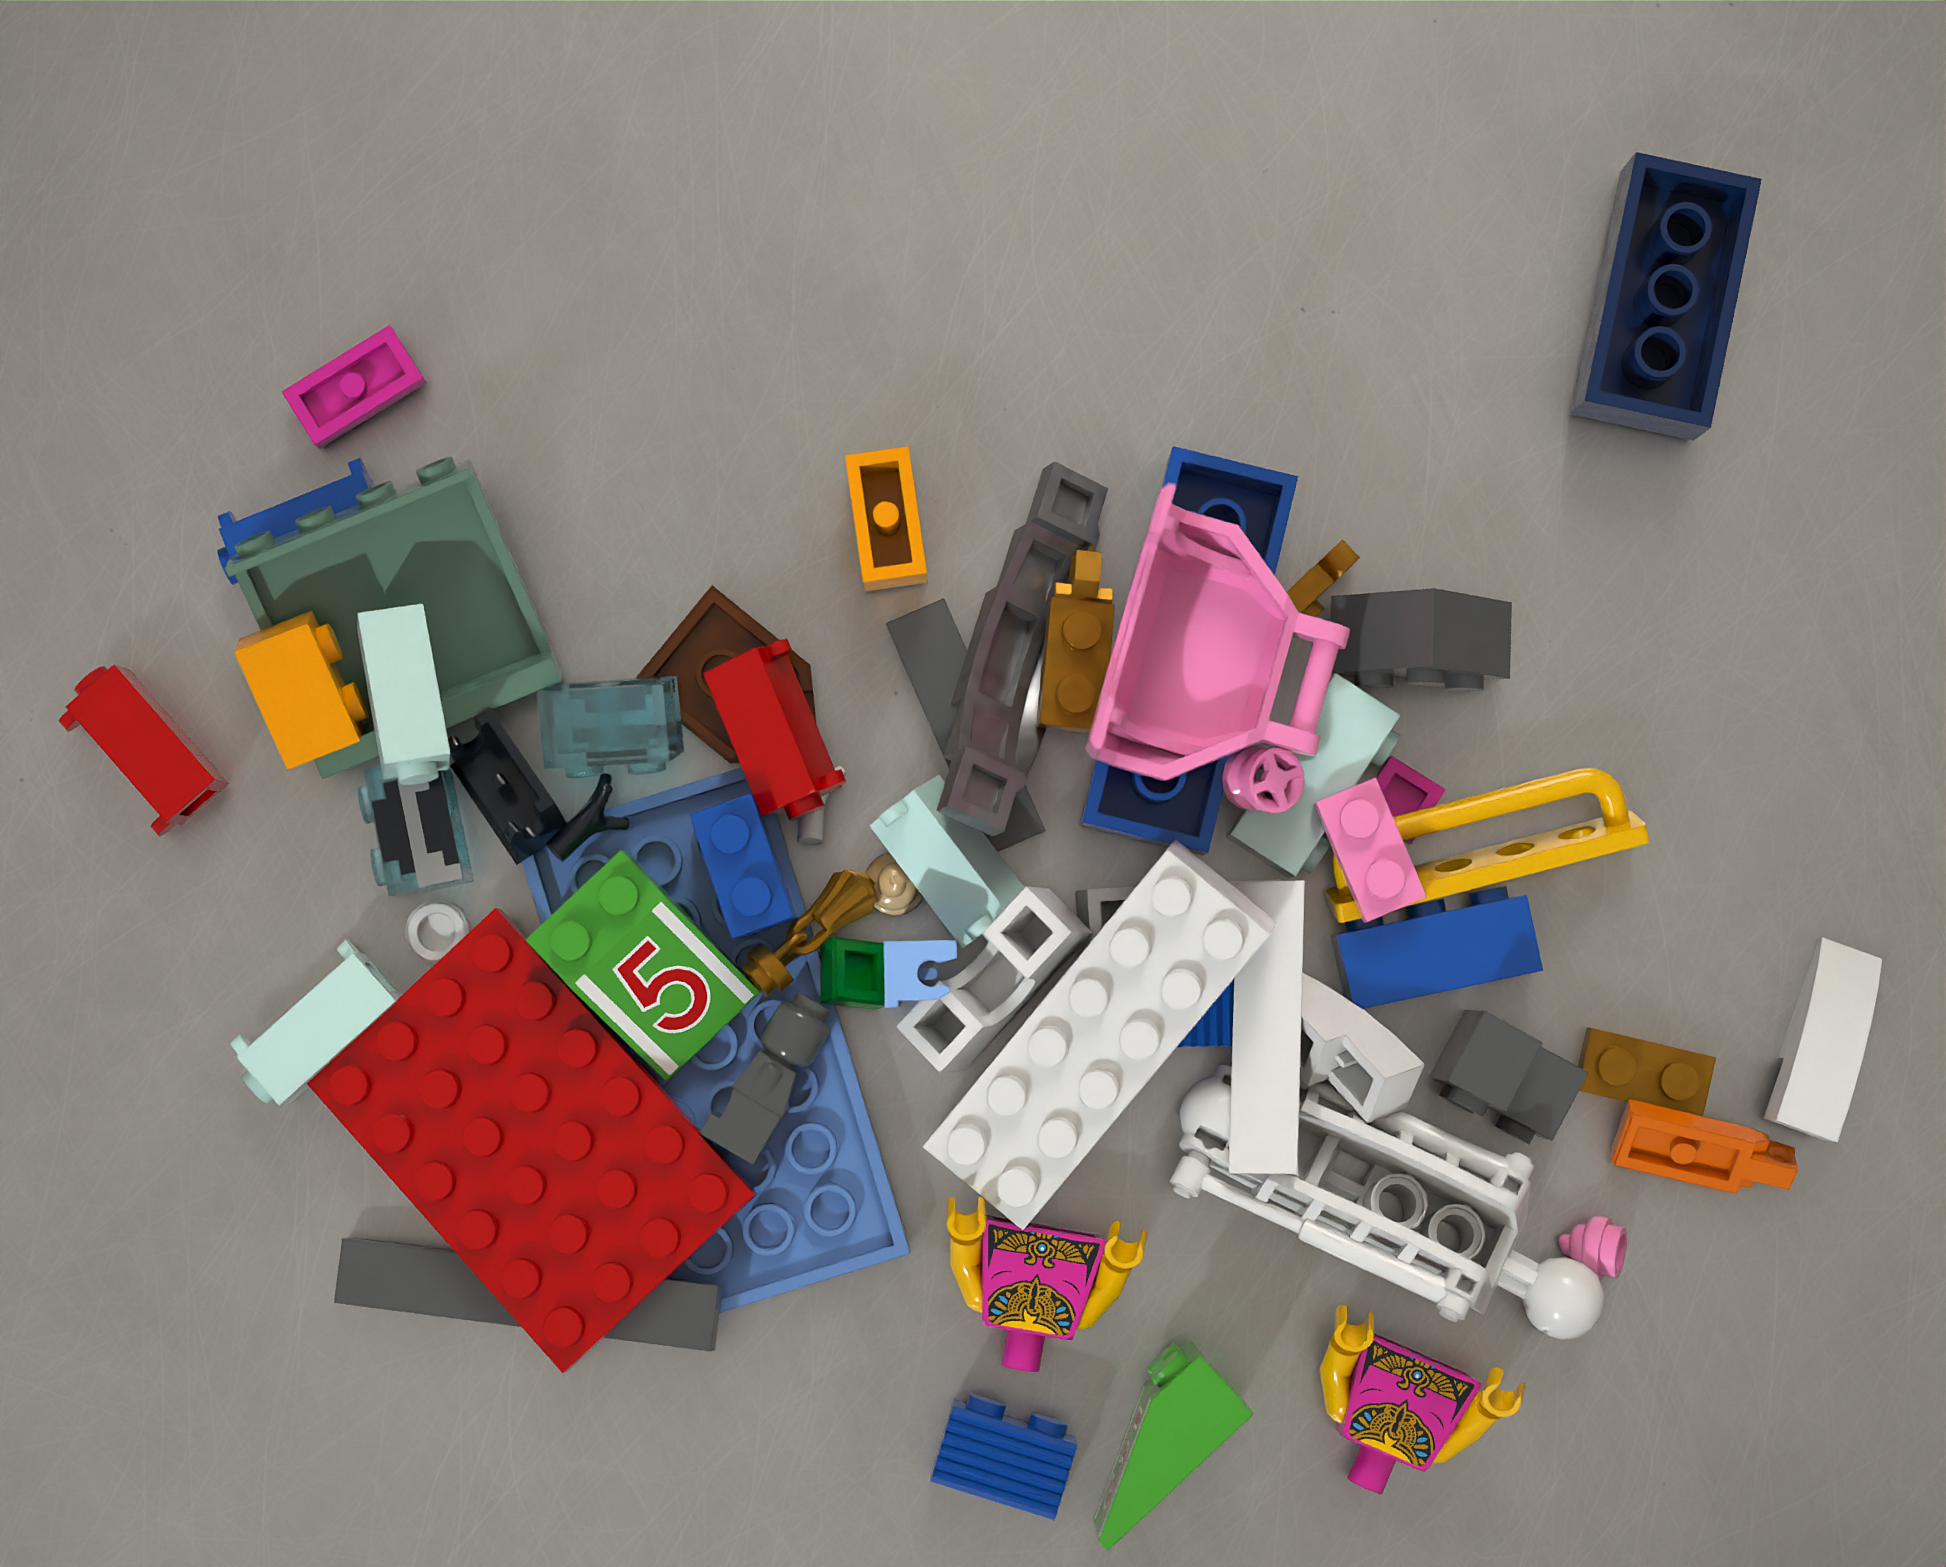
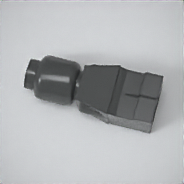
M799 991L792 1002L784 1001L780 1003L760 1037L761 1043L765 1047L764 1050L758 1052L732 1086L731 1099L723 1113L719 1111L711 1113L700 1134L752 1165L758 1162L784 1116L788 1114L799 1074L798 1067L807 1068L813 1063L830 1033V1028L825 1021L830 1015L831 1010Z

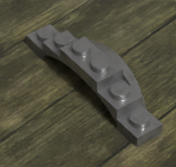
M1055 461L1043 468L1026 524L1014 531L998 584L995 588L985 593L951 701V706L957 708L958 712L944 758L952 762L936 811L991 836L1005 831L1016 792L1025 785L1046 728L1037 727V713L1048 601L1053 597L1054 584L1056 582L1069 584L1071 557L1076 555V550L1096 551L1100 536L1098 521L1108 491L1107 487Z

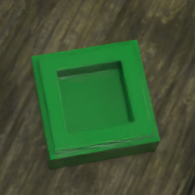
M832 936L822 944L820 1003L871 1010L885 1007L884 943Z

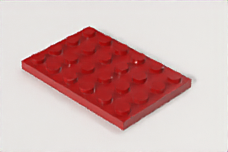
M495 908L400 996L391 1008L311 1079L307 1085L562 1373H565L725 1226L758 1193L707 1137L700 1134L701 1130L594 1011L525 941L527 937L502 909Z

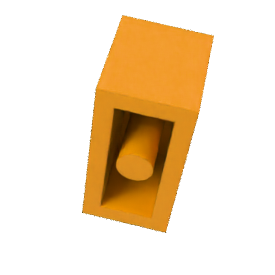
M909 446L845 455L865 592L928 583Z
M311 610L239 639L234 651L235 656L287 770L360 742L364 727L361 721L369 718L368 710L356 683L352 682L345 685L335 662L342 660L343 655L336 635L328 623L319 626Z

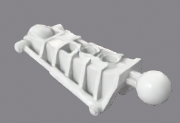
M1218 1065L1213 1076L1196 1082L1184 1095L1180 1108L1181 1127L1184 1135L1179 1143V1147L1188 1155L1182 1156L1169 1182L1174 1187L1173 1191L1185 1198H1190L1191 1196L1198 1197L1203 1189L1299 1234V1240L1438 1303L1436 1307L1440 1310L1439 1314L1453 1322H1457L1458 1319L1464 1320L1469 1308L1484 1315L1497 1285L1522 1298L1528 1320L1547 1336L1561 1340L1579 1338L1591 1331L1601 1317L1605 1295L1598 1276L1583 1262L1560 1257L1550 1258L1538 1264L1514 1251L1528 1216L1531 1188L1529 1178L1534 1166L1531 1164V1159L1517 1152L1507 1154L1506 1157L1500 1156L1402 1111L1366 1125V1122L1334 1086L1322 1081L1307 1087L1300 1079V1089L1304 1090V1093L1299 1098L1297 1174L1229 1173L1232 1067ZM1318 1098H1322L1350 1112L1345 1116L1317 1104ZM1341 1150L1371 1165L1361 1185L1331 1171ZM1208 1166L1252 1189L1251 1194L1209 1175L1211 1170ZM1459 1166L1464 1167L1481 1176H1484V1178L1480 1179L1470 1174L1469 1172L1459 1168ZM1323 1186H1325L1339 1193L1340 1195L1352 1200L1353 1202L1346 1200L1340 1196H1337L1331 1192H1328L1322 1188ZM1381 1192L1392 1193L1400 1199L1404 1209L1401 1222L1396 1223L1383 1216L1379 1208ZM1268 1199H1271L1287 1208L1294 1210L1295 1213L1293 1214L1267 1201ZM1440 1222L1451 1224L1459 1233L1461 1244L1457 1253L1440 1245L1438 1242L1436 1231Z

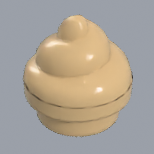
M890 852L877 857L867 868L866 874L875 882L874 887L877 893L874 908L881 913L891 916L905 915L915 910L923 901L924 897Z

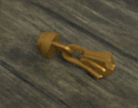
M844 869L842 872L833 873L817 900L803 915L791 924L786 933V941L773 952L762 943H758L746 954L749 961L741 967L742 971L765 996H768L775 989L779 992L785 990L794 981L785 967L798 954L807 955L816 951L839 929L873 913L877 899L874 887L875 882L865 872ZM815 920L823 929L808 941V934L805 931H801Z

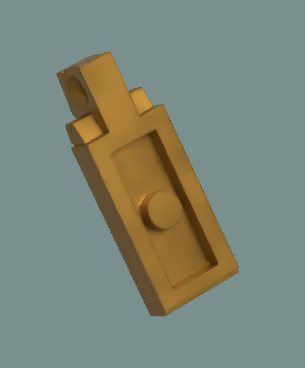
M1076 550V555L1071 557L1069 584L1059 582L1054 584L1053 597L1050 598L1047 606L1037 727L1090 733L1110 661L1115 604H1112L1113 589L1099 587L1102 564L1101 552Z

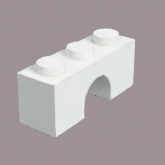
M1026 886L983 932L989 942L976 959L956 976L948 980H939L934 985L949 986L950 992L936 1000H920L896 1026L940 1073L964 1071L1093 934L1049 888Z

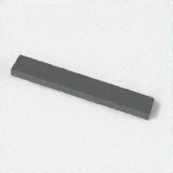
M350 1237L342 1238L334 1303L521 1327L453 1250ZM668 1278L604 1338L711 1352L715 1350L723 1285Z

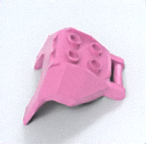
M1169 483L1160 489L1139 555L1086 745L1089 756L1113 767L1162 781H1167L1259 742L1303 755L1316 756L1321 737L1316 735L1315 731L1338 649L1346 648L1351 629L1334 622L1299 613L1287 592L1240 527L1236 524L1193 513L1171 504L1176 485ZM1296 637L1313 642L1291 723L1290 726L1269 721L1291 638Z

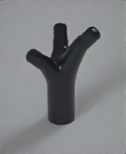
M602 773L600 775L597 787L586 804L564 827L545 843L547 848L561 862H564L592 835L606 830H627L630 823L627 817H614L603 814L604 807L613 791L611 786L612 776L610 774Z

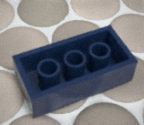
M1636 152L1620 171L1570 414L1693 441L1711 428L1762 179Z

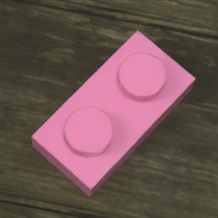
M1376 777L1314 803V807L1364 923L1427 898Z

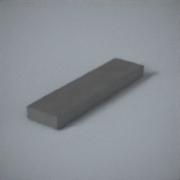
M943 598L886 623V626L944 757L958 712L957 708L951 706V701L967 649ZM944 758L948 768H950L952 761ZM1026 785L1016 792L1005 831L995 836L984 833L997 852L1046 831Z

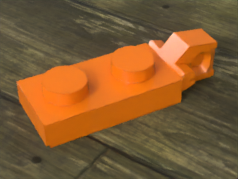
M1632 1099L1628 1100L1610 1149L1611 1163H1614L1616 1166L1737 1194L1739 1187L1751 1188L1754 1182L1790 1190L1798 1171L1795 1148L1769 1140V1135L1754 1128Z

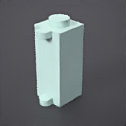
M423 603L357 613V633L383 779L398 777L399 783L402 785L421 784L435 780L439 777L438 771L449 769L450 749Z
M937 775L891 806L869 826L963 949L981 935L989 942L983 932L1025 887L982 831L936 811L945 784L943 779Z
M347 939L336 947L345 960L260 1037L251 1043L244 1035L239 1034L230 1042L232 1048L238 1054L236 1058L247 1069L242 1074L243 1081L263 1102L268 1104L273 1099L281 1106L296 1101L310 1088L307 1083L402 996L367 955L360 953Z

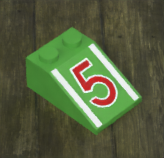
M620 850L525 940L558 976L665 1081H668L761 993L629 852Z
M1191 1340L1181 1350L1175 1343L1171 1344L1146 1368L1151 1374L1150 1379L1142 1387L1093 1519L1098 1541L1107 1551L1254 1415L1244 1398Z

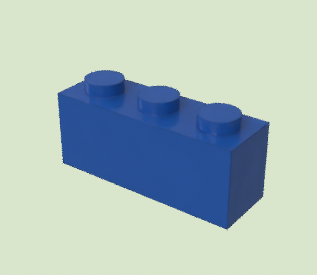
M1507 886L1469 893L1471 906L1446 911L1444 899L1407 906L1409 919L1384 924L1383 917L1381 916L1366 923L1363 922L1362 918L1344 922L1345 933L1330 935L1343 997L1360 1008L1365 1009L1544 971L1527 895L1509 898Z

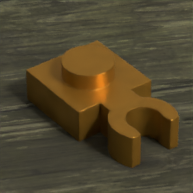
M1343 539L1287 591L1299 613L1317 617L1325 609L1317 599L1360 559Z

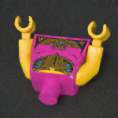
M950 1197L947 1201V1228L950 1232V1267L963 1299L972 1310L982 1313V1325L1007 1329L1001 1365L1021 1371L1039 1372L1045 1336L1072 1340L1076 1329L1083 1330L1093 1327L1119 1298L1132 1268L1143 1259L1148 1233L1142 1230L1138 1241L1125 1243L1118 1238L1121 1225L1119 1221H1113L1110 1225L1107 1241L1103 1235L1036 1223H1029L1022 1230L1010 1219L986 1215V1202L982 1197H978V1209L976 1212L967 1215L956 1211L955 1197Z
M1339 1305L1335 1311V1333L1331 1337L1319 1372L1327 1414L1336 1421L1335 1429L1342 1437L1360 1444V1448L1347 1476L1349 1481L1372 1492L1382 1494L1396 1460L1419 1471L1426 1472L1432 1463H1446L1475 1443L1500 1417L1512 1416L1519 1411L1525 1392V1383H1519L1518 1388L1511 1392H1504L1497 1387L1501 1383L1504 1369L1500 1367L1492 1368L1487 1375L1484 1390L1478 1392L1481 1382L1472 1375L1374 1333L1373 1312L1368 1311L1367 1319L1364 1323L1350 1325L1346 1323L1347 1306Z

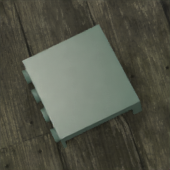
M452 456L436 460L419 468L416 471L419 480L398 489L394 488L392 481L380 483L355 496L359 505L337 514L334 513L331 506H325L296 519L295 523L298 529L274 539L271 530H267L250 536L234 545L238 554L230 557L225 570L228 577L236 576L260 630L312 610L319 626L328 623L336 635L343 659L335 663L345 685L355 682L365 701L369 718L361 721L364 727L360 742L314 759L322 779L379 756L357 633V613L423 603L446 729L477 716L489 707L493 710L562 681L560 663L470 459L455 465Z

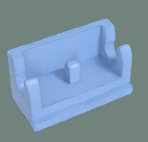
M884 941L885 1007H900L901 1001L936 1000L947 995L950 992L949 986L941 984L927 986L921 981L934 980L938 976L935 968L922 967V965L928 961L943 963L957 959V941Z

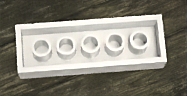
M1175 840L928 1139L923 1148L1020 1229L1024 1230L1267 940L1277 922L1179 841Z

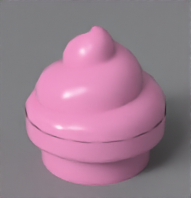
M1594 1216L1586 1224L1576 1225L1570 1234L1561 1235L1558 1238V1244L1566 1257L1583 1262L1598 1276L1599 1281H1602L1604 1276L1618 1278L1626 1255L1627 1229L1626 1227L1613 1225L1611 1218Z

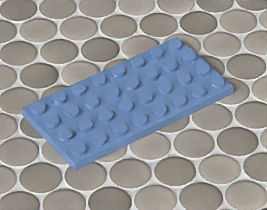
M742 767L604 809L603 814L606 816L627 817L630 823L627 830H606L592 835L564 862L555 857L547 846L522 861L542 925L620 850L629 852L741 971V967L749 961L746 954L758 943H762L771 952L775 951L786 941V933L791 924L797 919L740 939H731L689 814L752 793ZM777 814L763 816L797 918H799L806 912V908ZM811 924L801 931H805L808 934V941L814 937ZM817 949L807 955L798 954L785 967L794 979L785 990L779 992L775 989L768 996L761 992L668 1081H665L599 1015L597 1016L701 1130L711 1113L715 1111L723 1113L731 1099L732 1086L758 1052L764 1050L765 1047L762 1045L760 1037L779 1004L784 1001L792 1002L798 991L820 1003V953ZM822 1004L831 1010L830 1015L825 1021L830 1028V1033L813 1063L807 1068L798 1067L799 1074L788 1114L784 1116L759 1161L752 1165L710 1140L758 1195L669 1278L722 1284L719 1313L911 1254L835 1005Z

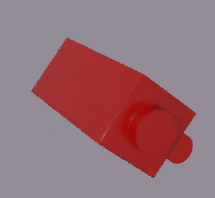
M786 638L765 647H755L703 674L761 816L786 813L789 821H793L824 808L822 796L841 788L842 784L847 781L842 769L835 771L788 657V654L792 652V648Z
M115 664L108 670L105 666H101L86 675L75 687L74 691L78 696L65 706L68 711L59 719L60 724L68 732L81 724L160 815L150 826L159 837L169 832L176 825L184 824L229 784L131 670Z

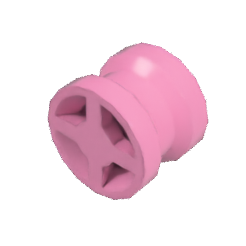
M1250 746L1235 752L1226 761L1222 773L1223 790L1228 800L1236 807L1250 811L1260 810L1267 813L1287 811L1296 804L1302 795L1305 783L1304 770L1299 759L1290 751L1275 747ZM1259 769L1264 770L1261 779L1255 782Z

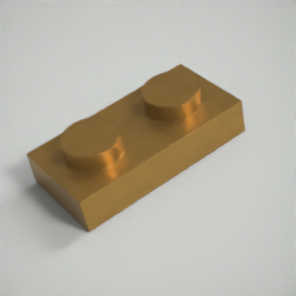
M1587 1027L1578 1067L1589 1073L1579 1091L1623 1102H1628L1629 1099L1703 1116L1716 1057Z

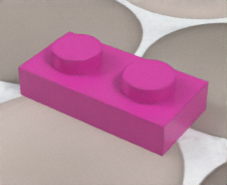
M388 325L283 390L282 394L314 445L321 449L427 382L395 330Z

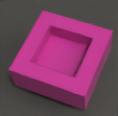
M1392 755L1387 758L1376 776L1393 817L1436 806L1446 790ZM1415 838L1404 840V842L1412 844Z

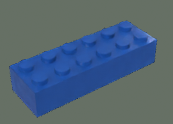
M1173 446L1167 460L1161 488L1169 483L1176 485L1171 504L1193 513L1238 525L1275 576L1298 476ZM1230 755L1167 781L1116 768L1095 759L1079 826L1165 847H1170L1177 840L1192 853L1203 856L1209 853L1224 791L1222 773Z

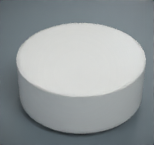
M434 900L421 904L410 914L405 926V939L410 951L418 959L426 963L436 964L472 930V926L467 914L459 906L447 901Z

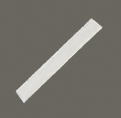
M1305 881L1237 882V890L1277 923L1271 935L1234 978L1229 1173L1297 1174Z

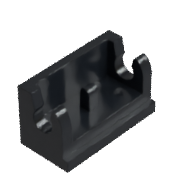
M489 707L475 716V727L479 734L473 740L462 744L459 738L454 735L448 738L450 755L455 761L449 766L515 864L518 865L546 846L545 843L564 827L567 822L548 791Z

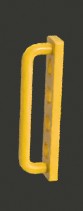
M1596 768L1576 769L1393 817L1404 841L1585 793H1592L1598 797L1603 815L1601 818L1416 865L1414 868L1427 898L1410 905L1648 844L1650 841L1646 823L1632 811L1627 810L1625 796L1619 782L1608 772ZM1334 854L1333 867L1337 886L1325 890L1329 909L1340 923L1360 919L1361 915Z

